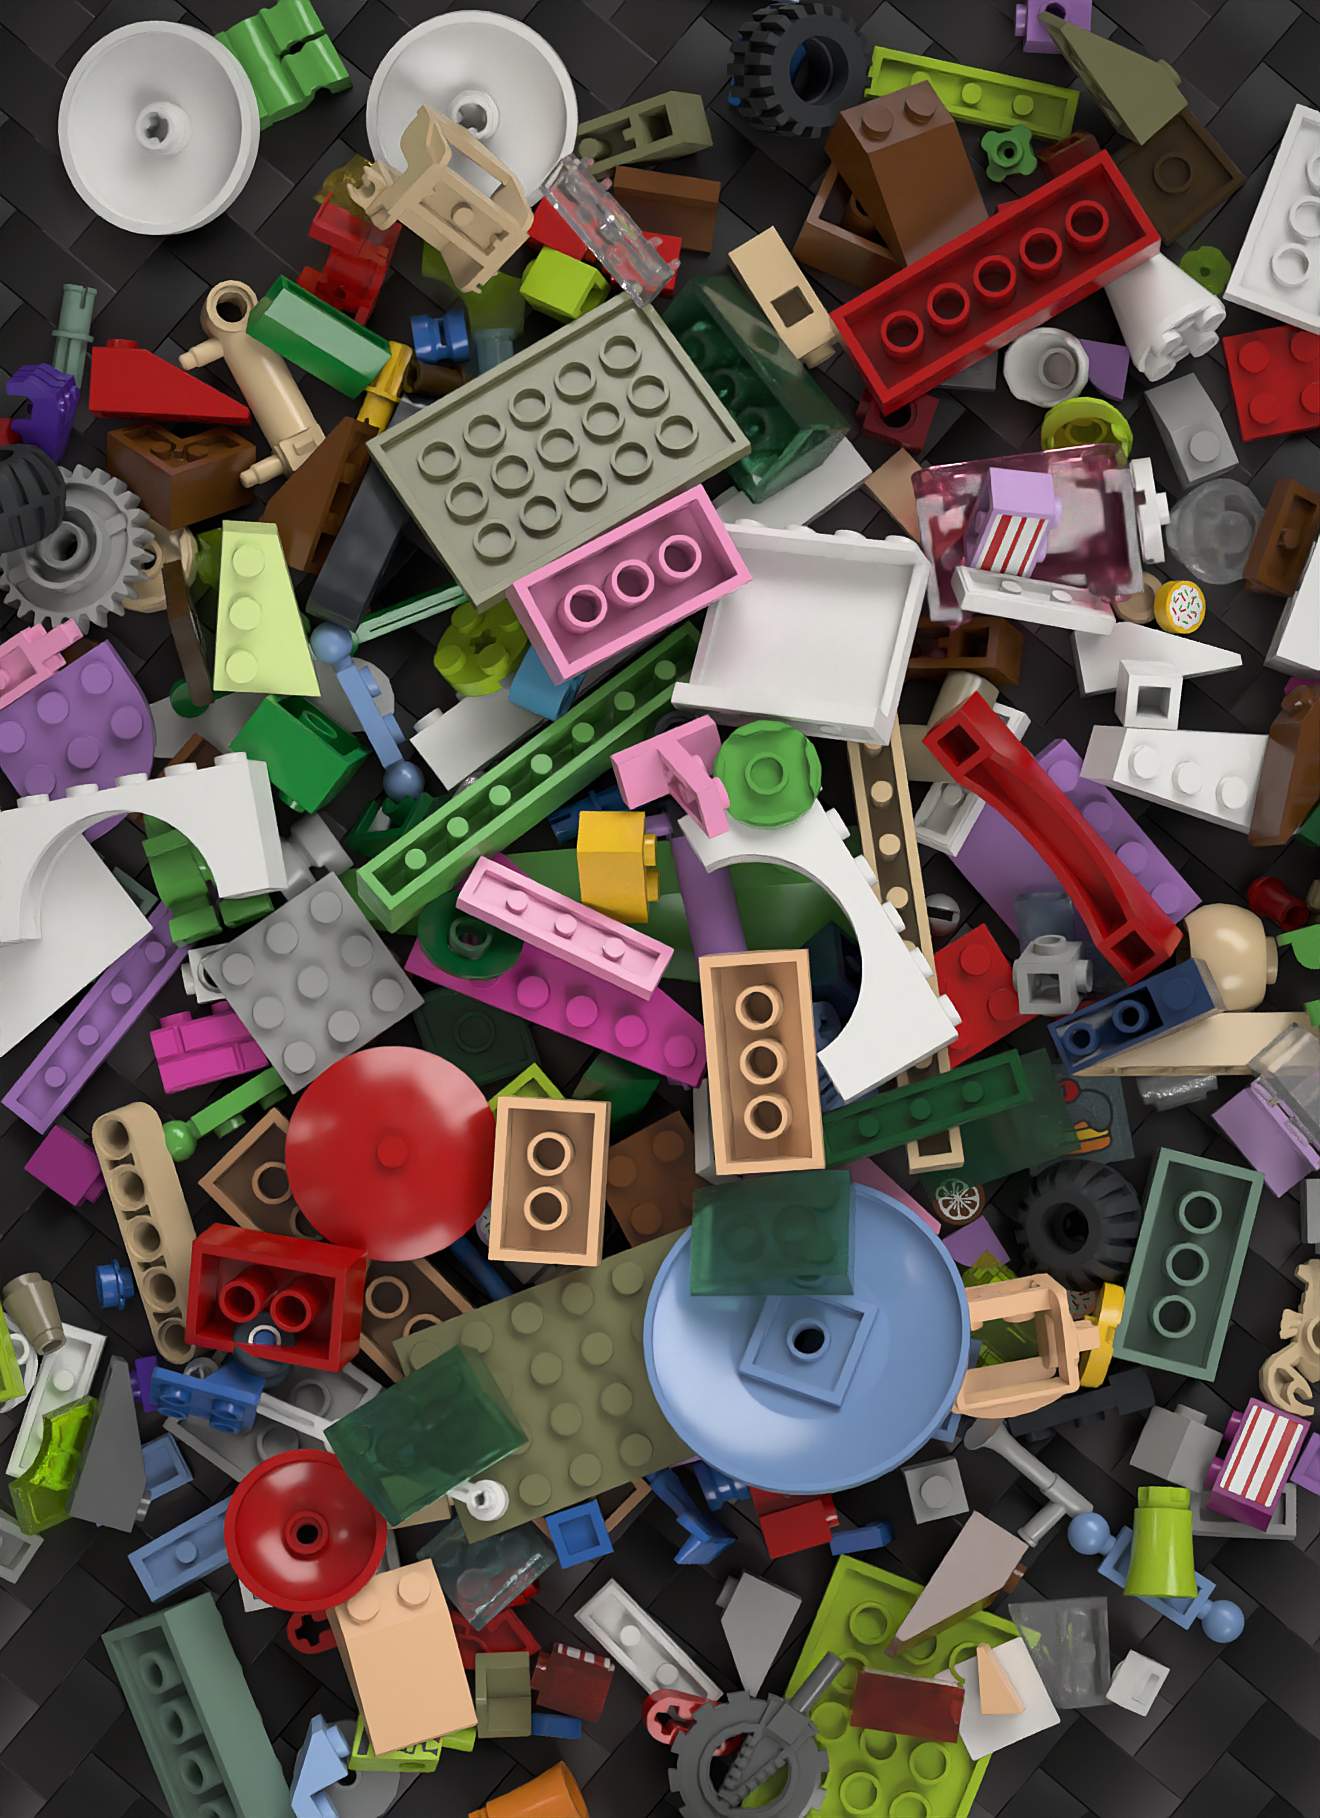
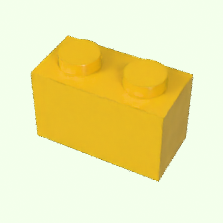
M580 811L577 861L582 905L620 923H648L650 901H659L660 871L659 869H650V866H656L657 836L656 834H647L645 812Z

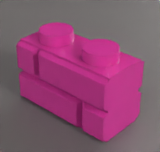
M227 1000L210 1005L213 1013L210 1016L192 1020L190 1011L161 1018L159 1021L162 1029L150 1032L166 1094H173L272 1067L267 1056Z

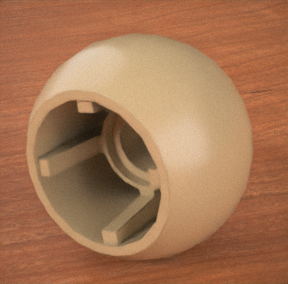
M1221 903L1204 905L1184 916L1178 926L1184 935L1176 947V966L1192 958L1205 960L1227 1010L1221 1013H1248L1254 1010L1263 1001L1266 984H1274L1276 982L1278 956L1275 938L1273 936H1265L1262 921L1257 915L1236 905Z

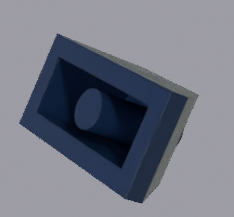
M831 920L799 949H808L812 1003L826 1001L834 1007L839 1018L852 1017L861 990L862 956L858 942Z

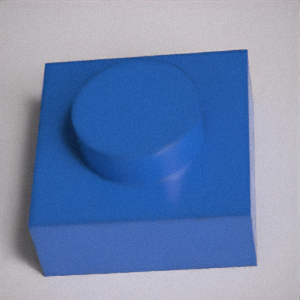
M597 1499L545 1516L562 1569L614 1552Z

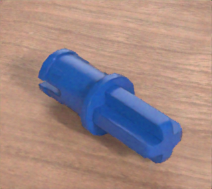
M617 784L597 794L592 789L588 791L589 797L550 813L547 818L557 841L562 845L566 841L578 836L580 811L633 812L651 804L652 801L630 810L623 802Z

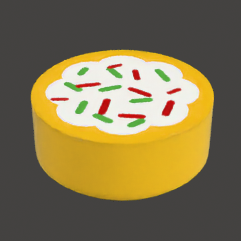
M1169 581L1160 587L1154 599V615L1157 623L1164 631L1171 634L1191 633L1201 625L1206 610L1205 598L1201 589L1191 581Z

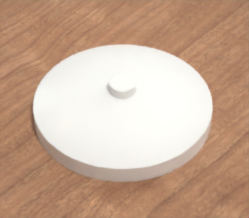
M462 10L445 13L422 22L401 37L389 50L380 63L370 86L366 109V127L375 161L378 159L401 173H404L408 168V163L400 148L401 137L408 125L415 119L418 109L423 104L439 111L456 124L465 127L474 138L502 161L518 177L530 207L544 197L549 187H554L562 176L574 149L578 127V106L572 80L565 65L551 45L538 33L525 24L502 14L480 10ZM447 141L452 153L447 166L490 198L501 182Z
M167 21L137 22L121 27L104 36L83 55L74 68L65 87L60 104L58 119L59 146L65 169L73 186L87 205L99 216L122 229L135 233L150 235L180 234L202 227L214 220L235 201L243 190L254 167L260 139L259 110L246 72L239 61L221 42L211 35L185 24Z

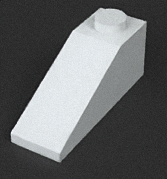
M1127 621L1115 623L1111 636L1078 630L1073 631L1070 635L1081 698L1116 692L1120 659L1171 662L1183 679L1233 671L1242 665L1240 654Z

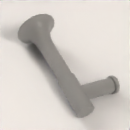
M977 1417L973 1426L965 1434L964 1446L969 1450H974L981 1446L995 1450L1036 1484L1040 1491L1050 1499L1024 1527H1020L1017 1530L1018 1534L1031 1547L1034 1548L1038 1541L1065 1513L1073 1519L1080 1514L1093 1511V1505L1058 1474L1052 1473L1008 1433L1003 1423L1004 1418L990 1419Z

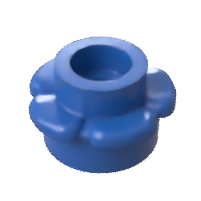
M111 1259V1263L108 1265L95 1267L96 1290L101 1308L118 1307V1311L124 1310L125 1299L134 1298V1286L130 1268H120L119 1262L116 1259Z

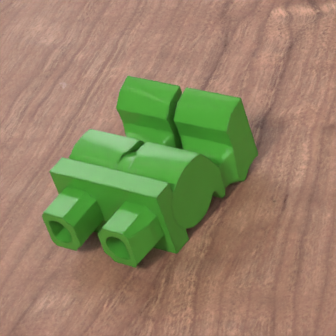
M279 0L277 5L271 9L263 8L256 16L243 20L225 33L223 31L213 36L234 55L250 80L259 110L260 131L273 125V122L285 119L305 109L314 99L315 91L322 87L329 89L331 93L353 87L349 74L309 0ZM297 42L305 43L300 52L294 55L288 54L292 45Z
M143 813L148 839L142 841L148 857L160 898L164 906L171 909L174 916L173 920L168 921L173 943L181 948L225 932L219 911L211 902V890L207 881L211 879L215 889H217V885L203 855L190 839L177 828L157 817ZM269 893L240 899L223 898V902L219 903L224 924L230 929L265 918L275 911Z

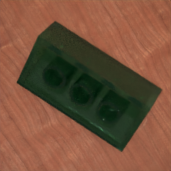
M732 275L692 276L661 316V319L751 443V453L725 469L752 504L764 502L821 466L852 429Z

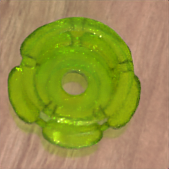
M1202 246L1197 251L1191 250L1187 252L1180 263L1181 270L1215 296L1223 291V284L1227 283L1231 277L1232 270L1229 261L1225 259L1219 249L1212 246ZM1203 267L1208 268L1210 271L1209 276L1203 277L1200 274V269Z

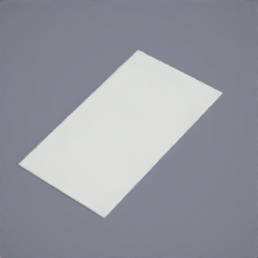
M82 833L65 848L47 880L41 904L40 926L42 939L0 947V1057L6 1054L153 929Z

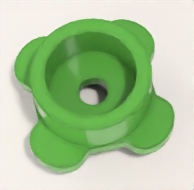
M1018 124L1014 126L1012 131L1000 134L995 131H989L982 138L981 146L987 151L989 159L986 173L992 181L1001 183L1007 177L1030 176L1036 171L1038 161L1034 157L1033 148L1030 144L1033 134L1027 126ZM1008 149L1014 150V155L1011 158L1005 157V152Z

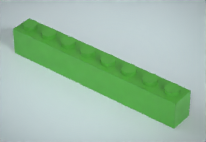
M690 621L686 622L357 870L358 896L390 933L393 934L423 911L430 901L448 892L468 877L480 856L488 859L493 858L612 767L611 755L644 741L647 726L654 719L673 711H679L671 703L675 683H689L701 633Z

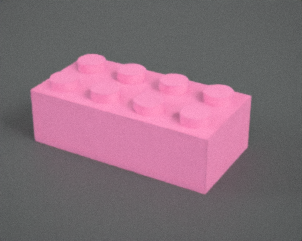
M699 484L513 582L505 592L511 607L556 687L741 589L752 580V577L702 484Z

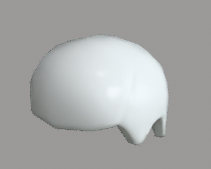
M1050 327L1034 328L1013 340L1005 352L1003 375L1011 393L1017 399L1040 407L1053 408L1060 402L1071 398H1078L1088 382L1089 358L1080 341L1064 330Z

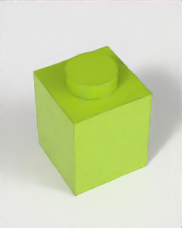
M544 245L537 259L530 261L525 268L519 292L534 310L569 324L603 304L612 287L597 268Z

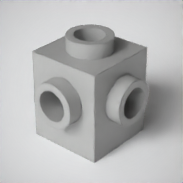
M1046 935L1038 937L1029 943L1019 959L1015 960L1012 971L1013 987L1018 992L1020 1014H1042L1055 1017L1074 1013L1086 993L1090 992L1093 986V965L1091 960H1085L1083 941H1066L1064 936Z

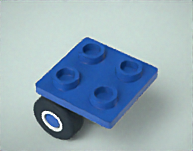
M266 1310L261 1311L251 1321L238 1323L232 1336V1341L239 1343H253L254 1340L256 1344L274 1345L277 1342L276 1345H297L296 1333L280 1329L274 1323L270 1311ZM234 1346V1353L230 1352L229 1363L203 1380L154 1367L150 1384L149 1403L157 1405L156 1410L159 1413L171 1418L185 1420L188 1419L190 1414L208 1419L209 1426L221 1432L239 1434L241 1429L252 1431L262 1391L281 1384L290 1374L293 1364L253 1357L240 1347Z

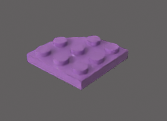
M108 639L0 711V767L22 798L48 794L49 801L67 798L65 789L85 784H97L98 791L116 787L115 778L139 773H146L147 779L150 780L156 746V730L151 708L139 684ZM120 814L102 820L83 831L82 834L90 844L119 824L127 814Z

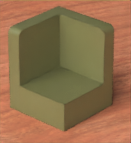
M529 1651L475 1654L478 1738L531 1735Z

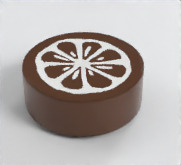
M952 1172L944 1175L936 1182L931 1193V1203L934 1212L943 1221L953 1225H965L974 1221L981 1214L985 1204V1193L980 1182L972 1175L963 1172Z

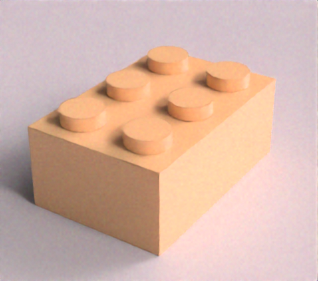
M509 1095L498 1096L488 1260L598 1266L601 1264L611 1102Z

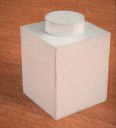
M1120 659L1114 711L1123 726L1177 730L1183 677L1171 662Z

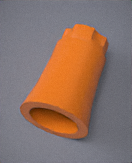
M560 1761L535 1779L513 1791L487 1802L485 1808L468 1814L469 1818H590L577 1782L563 1761Z

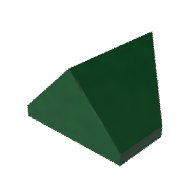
M427 792L419 794L417 800L406 795L400 803H394L389 798H385L382 806L375 800H370L367 802L344 844L351 850L375 858L461 792L431 797Z
M601 1051L583 1075L570 1099L611 1102L609 1135L622 1141L627 1138L661 1079L659 1073Z

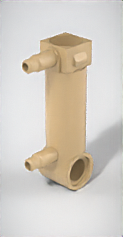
M228 280L220 282L212 288L201 309L200 322L204 332L211 339L190 348L189 352L179 356L178 362L182 370L188 371L194 367L204 366L222 356L224 357L272 449V456L251 465L250 469L240 473L239 478L245 488H250L256 484H263L281 474H284L288 480L324 441L325 436L314 419L282 356L246 334L249 312L258 303L256 294L244 283ZM223 302L233 303L240 309L242 320L234 323L226 322L218 315L216 306Z

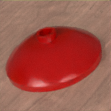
M291 1450L263 1461L252 1469L240 1482L231 1497L225 1516V1547L232 1568L240 1581L253 1595L263 1602L289 1612L314 1613L325 1611L352 1599L375 1575L386 1548V1513L380 1495L365 1473L350 1461L322 1450ZM306 1525L313 1526L318 1531L317 1539L308 1545L302 1544L297 1538L298 1531Z

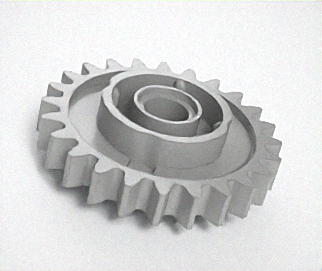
M77 464L72 474L71 471L58 466L66 485L67 500H65L66 509L63 521L53 534L42 541L17 549L16 551L1 554L0 571L4 572V574L0 576V589L6 592L9 591L4 599V603L15 609L19 608L17 613L19 618L29 623L34 621V626L41 623L46 632L72 618L82 634L86 635L89 631L90 621L102 628L107 627L108 611L123 616L125 614L121 603L123 598L127 597L132 600H138L139 596L133 588V583L135 581L144 582L149 580V577L140 570V566L142 563L153 561L155 558L154 555L143 550L144 544L155 539V534L141 528L151 517L145 511L139 508L136 509L141 499L130 491L126 492V483L115 477L111 479L110 474L98 468L92 473L88 468ZM75 541H78L76 553L67 560L69 547Z

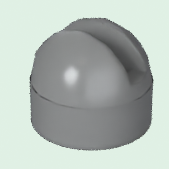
M945 894L928 896L925 899L926 908L930 907L953 912L952 921L928 917L930 935L945 936L951 933L957 927L960 920L958 904L953 898Z

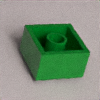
M271 694L265 697L228 746L234 753L246 752L248 760L266 762L269 781L280 789L277 792L280 799L292 809L298 812L306 810L310 814L336 800L373 752L371 748L306 696Z

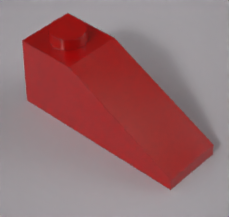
M109 339L106 342V347H93L89 411L94 418L146 420L150 418L153 421L252 426V414L248 407L146 349H138V342Z

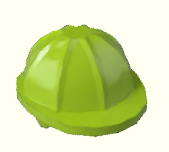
M1078 397L1060 402L1046 413L1041 426V446L1045 458L1056 468L1066 485L1078 490H1099L1113 484L1123 473L1128 454L1132 449L1133 434L1127 420L1116 408L1101 399Z

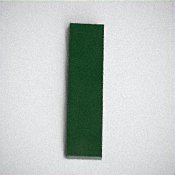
M1013 1049L821 1113L825 1169L828 1171L1035 1102L1018 1050Z

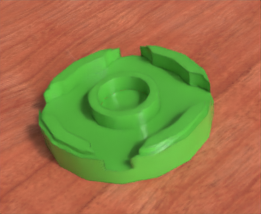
M758 720L739 727L723 743L714 759L713 778L718 777L723 783L730 800V807L725 810L734 820L753 829L776 830L796 823L812 808L820 792L822 768L814 745L800 731L782 721Z

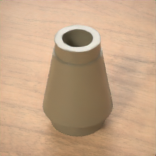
M35 1272L21 1275L10 1281L2 1290V1295L5 1299L2 1307L31 1345L35 1347L39 1355H48L62 1348L67 1339L63 1333L64 1330L51 1283L43 1280L41 1275Z

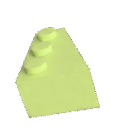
M223 520L213 672L214 690L321 697L319 680L276 523Z

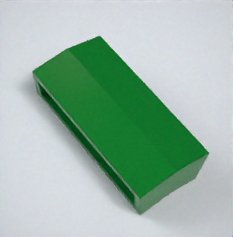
M283 275L278 277L266 295L249 312L246 334L353 400L374 380L392 356L389 341Z

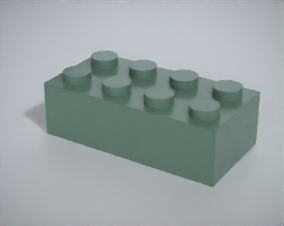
M1155 1147L1141 1206L1144 1207L1139 1237L1128 1272L1122 1277L1120 1285L1125 1291V1300L1120 1325L1117 1324L1112 1348L1114 1350L1112 1357L1214 1382L1265 1173L1163 1147Z

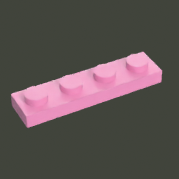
M480 856L456 902V908L647 1001L651 999L675 950L484 856Z

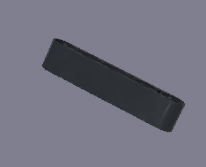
M405 391L388 429L437 400L426 395L412 394ZM372 461L315 582L305 609L309 614L354 633L363 620L411 516L374 461Z

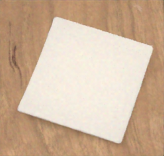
M1021 1637L992 1648L1025 1706V1710L1021 1714L981 1715L977 1656L955 1665L956 1672L965 1679V1684L958 1682L952 1676L949 1668L934 1675L936 1679L954 1681L958 1686L937 1684L941 1694L955 1692L965 1697L964 1704L956 1698L949 1697L944 1700L974 1761L1060 1723V1718Z

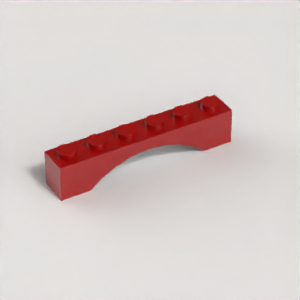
M975 690L940 718L921 740L922 743L957 783L972 791L996 809L1039 853L1072 899L1088 928L1095 946L1131 987L1170 958L1184 934L982 696Z

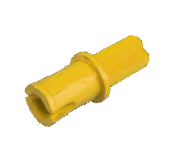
M389 341L392 356L371 382V385L364 389L367 391V395L357 417V420L380 428L378 435L388 428L396 405L401 401L399 397L403 390L404 370L407 364L412 363V360L416 357L414 349L396 341Z

